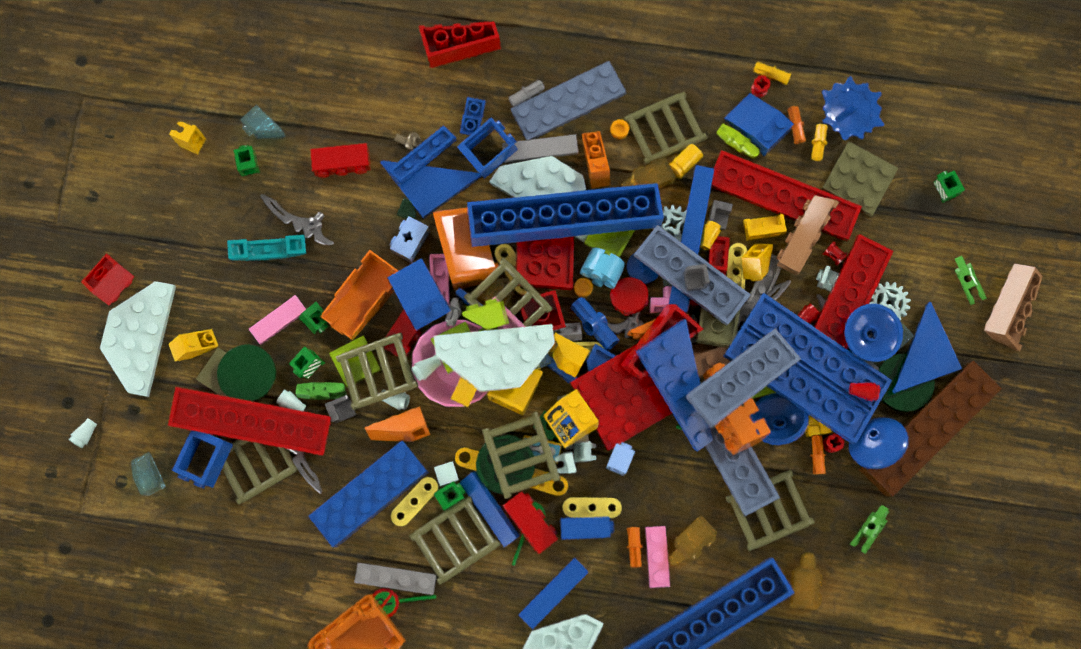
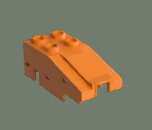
M371 250L361 260L362 265L359 269L355 268L334 294L335 298L321 315V318L328 322L332 328L351 340L359 334L392 295L394 289L388 277L399 271Z
M720 362L706 370L703 374L704 380L706 381L726 366L725 363L721 364ZM752 397L744 403V407L741 405L715 425L717 432L722 434L725 440V447L728 451H731L732 455L760 443L771 433L764 419L755 423L752 422L749 415L759 411Z

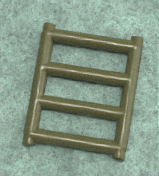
M685 92L673 95L623 117V120L629 124L645 157V165L682 151L690 144L696 145L707 139V135L702 133L685 99L687 97ZM679 102L695 137L685 140L669 105ZM660 109L663 110L679 143L670 148L652 112ZM643 116L646 117L662 150L653 155L635 121Z
M505 258L501 259L500 265L471 294L467 293L464 295V298L470 305L478 304L481 307V304L476 299L506 270L513 279L495 297L502 301L520 284L527 293L509 311L515 315L532 298L540 305L523 323L525 327L532 326L545 312L548 313L553 309Z
M402 333L388 336L336 356L337 361L341 362L353 401L351 403L352 410L404 393L419 386L412 376L401 341L403 339ZM392 343L395 345L406 379V384L397 387L384 350V346ZM375 349L389 389L380 393L377 391L366 356L367 352ZM356 356L359 357L371 395L361 400L348 359Z
M537 411L533 412L530 417L489 430V428L482 430L505 499L512 496L511 494L550 480H560L559 472ZM534 424L537 435L496 449L493 437ZM540 442L543 454L502 467L499 456ZM544 461L547 462L550 470L549 473L511 486L508 485L505 475Z
M237 439L231 443L233 446L230 452L235 451L254 485V488L244 493L229 464L225 461L222 470L237 496L236 502L238 505L298 471L288 449L278 447L288 465V468L278 473L263 444L253 442L271 475V478L261 483L241 447L249 441Z
M791 470L769 479L773 486L785 481L802 521L791 525L779 498L773 504L784 529L773 532L763 508L756 511L766 534L763 538L755 540L746 517L741 512L733 495L731 494L726 497V501L731 503L748 541V551L760 548L815 524L813 518H809L791 478L793 477Z
M470 496L409 535L412 541L415 540L436 573L439 585L500 546V542L497 539L494 540L474 509ZM463 508L466 509L488 544L479 551L455 516ZM447 519H449L471 554L470 557L462 562L438 526ZM430 530L433 531L454 565L453 568L445 573L422 538V535Z

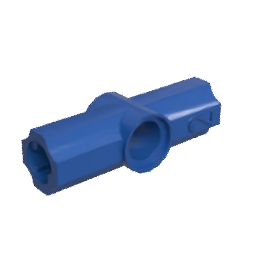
M580 297L571 305L570 308L582 321L584 331L590 336L593 335L605 350L609 351L618 344L620 340L608 327L605 315L601 312H596L584 297Z

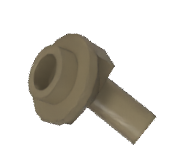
M414 132L408 138L397 134L394 140L406 145L405 147L408 150H414L421 144V138Z

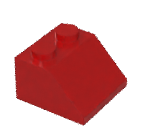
M106 253L81 282L91 293L107 305H110L118 300L124 288L131 285L132 279L135 276Z
M553 290L540 294L553 309L548 313L545 312L532 326L552 324L553 331L566 327L556 291ZM533 298L521 309L524 322L540 307Z

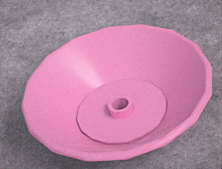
M457 320L455 325L457 326L466 321L471 332H478L482 328L467 320ZM444 321L430 327L419 338L412 353V367L414 363L436 355L431 338L455 326L450 325L448 327L446 325L447 322ZM442 361V365L425 380L419 381L413 374L414 379L419 385L418 388L430 400L447 407H464V405L451 400V396L461 376L455 371L448 374ZM476 390L470 404L481 400L489 391L480 392Z

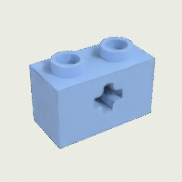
M408 216L406 221H402L397 237L394 236L392 238L390 250L398 257L412 263L430 233V229L427 225ZM410 236H411V237H412V241H411V240H408V241L406 242L405 238H410Z
M623 442L620 445L616 444L605 469L624 476L635 451L631 450L632 446Z

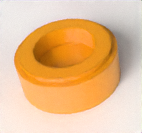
M624 120L614 121L610 129L611 135L616 139H624L629 133L628 123Z
M587 278L578 279L574 284L575 294L582 298L591 295L593 291L592 282Z

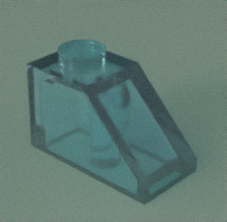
M257 105L240 119L244 125L242 129L249 136L253 134L257 139L284 138L286 136L283 130Z
M150 452L131 461L132 476L141 495L149 496L166 487Z

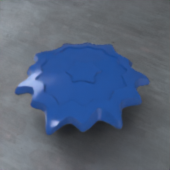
M850 76L844 84L834 83L831 91L822 90L825 100L823 111L826 113V118L822 122L830 124L833 131L839 132L843 140H847L850 136L863 139L864 132L871 133L873 127L884 126L883 121L879 117L882 107L877 103L882 92H871L868 88V83L857 85Z

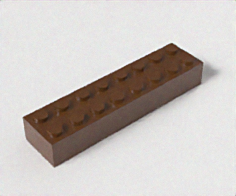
M974 360L965 364L903 425L909 439L905 454L896 463L888 467L869 469L861 466L859 470L887 498L893 497L1002 388Z

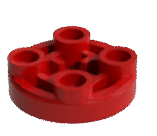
M626 277L620 279L615 288L611 289L610 298L613 307L621 312L622 315L628 316L640 312L648 305L649 293L644 282L634 277Z

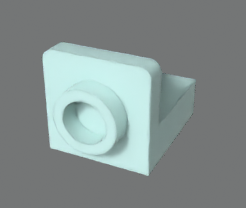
M826 265L817 274V287L831 291L839 273L830 270V266Z

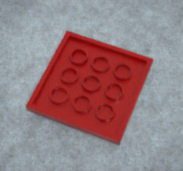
M635 345L569 382L573 390L577 389L598 419L596 431L607 451L613 449L616 444L620 445L621 442H625L672 414L649 373L643 378H635L621 366Z

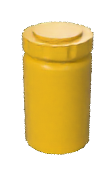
M690 144L668 165V169L675 177L681 179L703 158V154L699 148Z

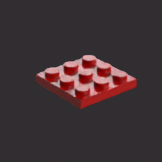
M574 236L517 242L516 270L532 287L561 290L573 289Z

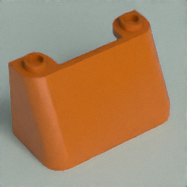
M467 208L433 212L454 291H457L459 288L464 289L481 284L499 265L498 262L494 263L489 245L472 247Z
M369 594L317 633L309 641L308 649H399L405 642V639L377 600Z

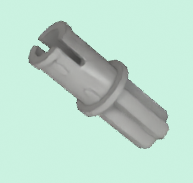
M538 80L526 88L522 87V90L508 97L509 101L515 107L544 90V85Z
M459 298L451 300L449 306L451 311L446 313L445 321L448 327L450 325L455 326L457 319L461 316L463 301H459Z

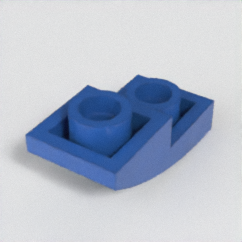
M467 97L460 129L461 134L471 135L481 126L486 104L485 100Z

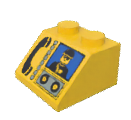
M577 389L560 399L543 415L564 448L598 428V419Z

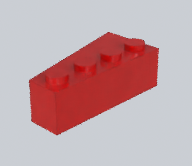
M495 22L470 23V25L453 24V26H419L430 68L501 49Z
M676 304L666 305L622 362L621 366L633 377L643 378L648 374V371L637 355V350L682 319H686L690 340L694 335L700 333L703 328Z

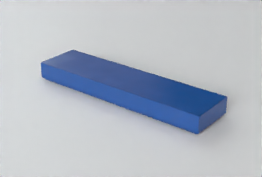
M443 125L388 170V174L401 186L456 141V137Z
M476 471L470 473L460 482L503 547L520 536L487 487L481 482Z
M574 558L523 609L519 616L533 629L576 586L588 571Z

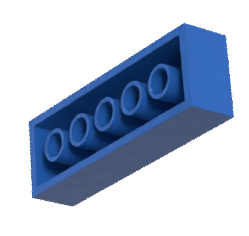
M401 441L310 514L309 518L330 545L337 548L429 472L405 442Z

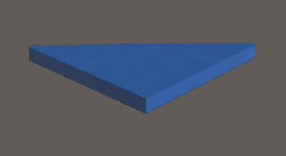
M381 161L380 163L388 172L398 162ZM424 166L401 186L396 181L395 183L424 219L481 178V175L475 172Z
M931 302L926 304L924 313L920 318L905 362L893 388V394L962 369Z

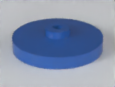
M633 253L627 262L629 277L637 278L645 284L655 281L659 275L634 257L635 253Z

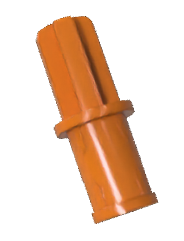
M792 106L788 108V115L790 121L794 124L791 128L794 144H800L806 141L803 130L804 122L801 121L798 106Z
M813 435V455H810L813 461V474H826V454L823 453V439L821 435Z
M640 527L627 528V548L630 554V566L633 568L641 567L640 548L643 546L640 542Z

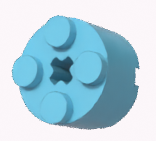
M592 248L581 268L580 274L593 280L592 283L598 287L605 285L614 289L624 270L625 262L612 253L610 256L604 254L605 250Z

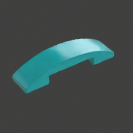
M305 235L285 236V238L227 241L229 260H272L306 254Z

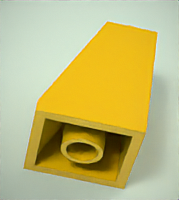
M537 366L520 388L489 391L487 394L488 400L524 416L543 376V372L540 371L541 367Z

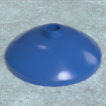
M866 304L854 310L848 317L845 324V339L848 347L857 357L865 361L880 362L892 357L900 348L903 340V327L898 316L888 307L880 304ZM868 331L872 333L871 338L867 336Z
M772 393L759 399L755 403L759 411L749 415L753 423L761 419L765 420L771 433L762 441L772 445H784L797 440L804 434L809 423V415L778 393Z
M874 418L869 420L857 443L854 445L849 443V452L854 461L862 467L869 469L885 468L896 463L905 454L909 442L908 434L903 425L894 419Z

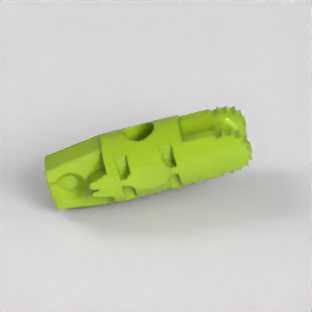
M725 124L720 126L717 135L726 144L740 154L743 153L752 159H757L760 150L751 143L750 139Z

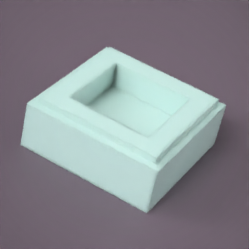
M453 461L434 467L440 486L459 480Z

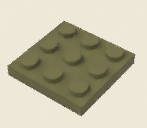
M848 142L821 190L862 206L860 211L871 217L895 176L898 167Z

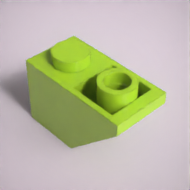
M496 298L485 301V306L479 307L478 304L467 306V311L462 312L464 317L487 330L509 324L503 301L497 302Z

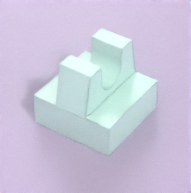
M591 441L575 443L574 462L596 460V456L591 455V449L596 448V444L591 443Z
M571 451L563 452L554 457L556 462H564L563 467L557 468L559 473L570 474L576 472Z

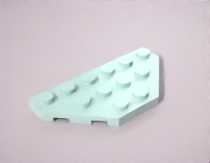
M553 156L500 166L490 180L491 185L512 198L586 190L583 175ZM588 235L574 237L584 243Z
M155 281L109 311L100 349L126 391L130 394L146 397L150 395L176 289L175 285Z
M552 324L434 336L436 357L451 367L463 379L470 382L480 392L520 388L555 344Z
M584 614L531 632L523 649H591L603 623Z

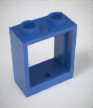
M492 118L487 120L457 146L484 179L518 150L515 146L517 141L510 133L506 135L504 133L505 127L499 120L495 122ZM496 130L508 146L483 166L471 150L491 132Z
M191 430L172 471L178 473V478L187 482L190 479L194 480L193 485L203 489L205 486L213 488L233 444L208 433ZM201 440L216 446L202 478L187 472Z
M609 516L563 518L560 520L561 540L609 538L610 533H614V523L610 521Z

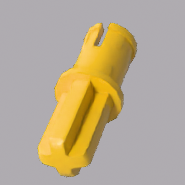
M757 62L753 69V72L787 85L791 73L776 69V66L771 67Z
M825 124L816 125L815 137L812 140L813 150L811 156L812 160L815 161L823 159L824 147L827 145L826 133L828 126Z

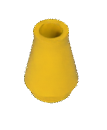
M706 221V224L703 226L700 248L710 250L721 232V226L718 223Z

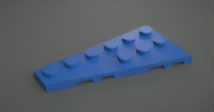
M682 319L637 350L636 353L693 449L699 451L713 441L710 426L686 398L688 393L700 385L687 322L686 319Z

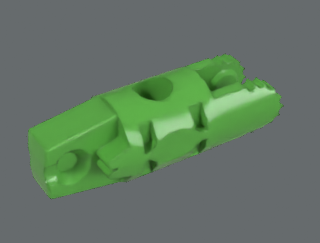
M962 256L955 258L959 267L955 269V273L961 282L970 305L975 304L973 295L969 291L977 287L978 294L982 300L987 299L971 263L966 265ZM970 276L972 277V280L970 282H966L965 278Z
M311 382L297 384L296 397L303 399L331 400L341 398L347 395L344 390V383Z
M881 505L876 513L872 511L850 545L856 547L864 536L868 540L863 545L862 552L866 554L888 522L885 518L889 513V509Z

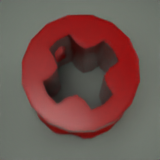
M758 76L751 87L752 95L757 98L764 97L770 88L771 83L766 76Z
M833 241L823 252V255L830 257L835 262V265L838 266L848 255V252H843L836 246V242Z
M832 434L823 440V448L829 453L837 452L844 446V440L838 434ZM834 440V443L837 444V446L832 447L833 444L830 443V441Z

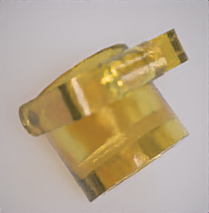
M497 278L488 287L486 296L484 292L482 293L484 302L492 300L506 286L503 282L508 284L510 282L509 279L503 278L499 280ZM513 290L502 300L507 309L511 305L512 298L515 297Z

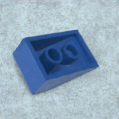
M751 93L724 118L735 130L750 139L751 143L758 147L759 152L763 156L772 150L790 132L794 125L779 110Z
M422 258L388 277L416 330L451 311Z

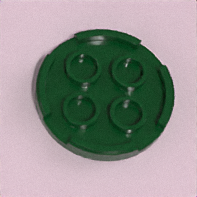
M240 345L232 348L222 357L217 369L218 384L228 397L255 402L265 397L276 380V366L272 357L264 349L255 345Z
M898 354L888 358L880 365L878 370L892 380L882 397V402L891 409L900 412H910L923 407L932 397L935 386L934 380L893 394V388L896 385L907 354Z
M511 435L493 437L496 449L521 440ZM485 443L477 456V474L481 482L488 489L503 494ZM527 446L501 455L499 459L502 467L532 458L534 455L531 448ZM535 465L505 475L508 485L511 486L532 479Z

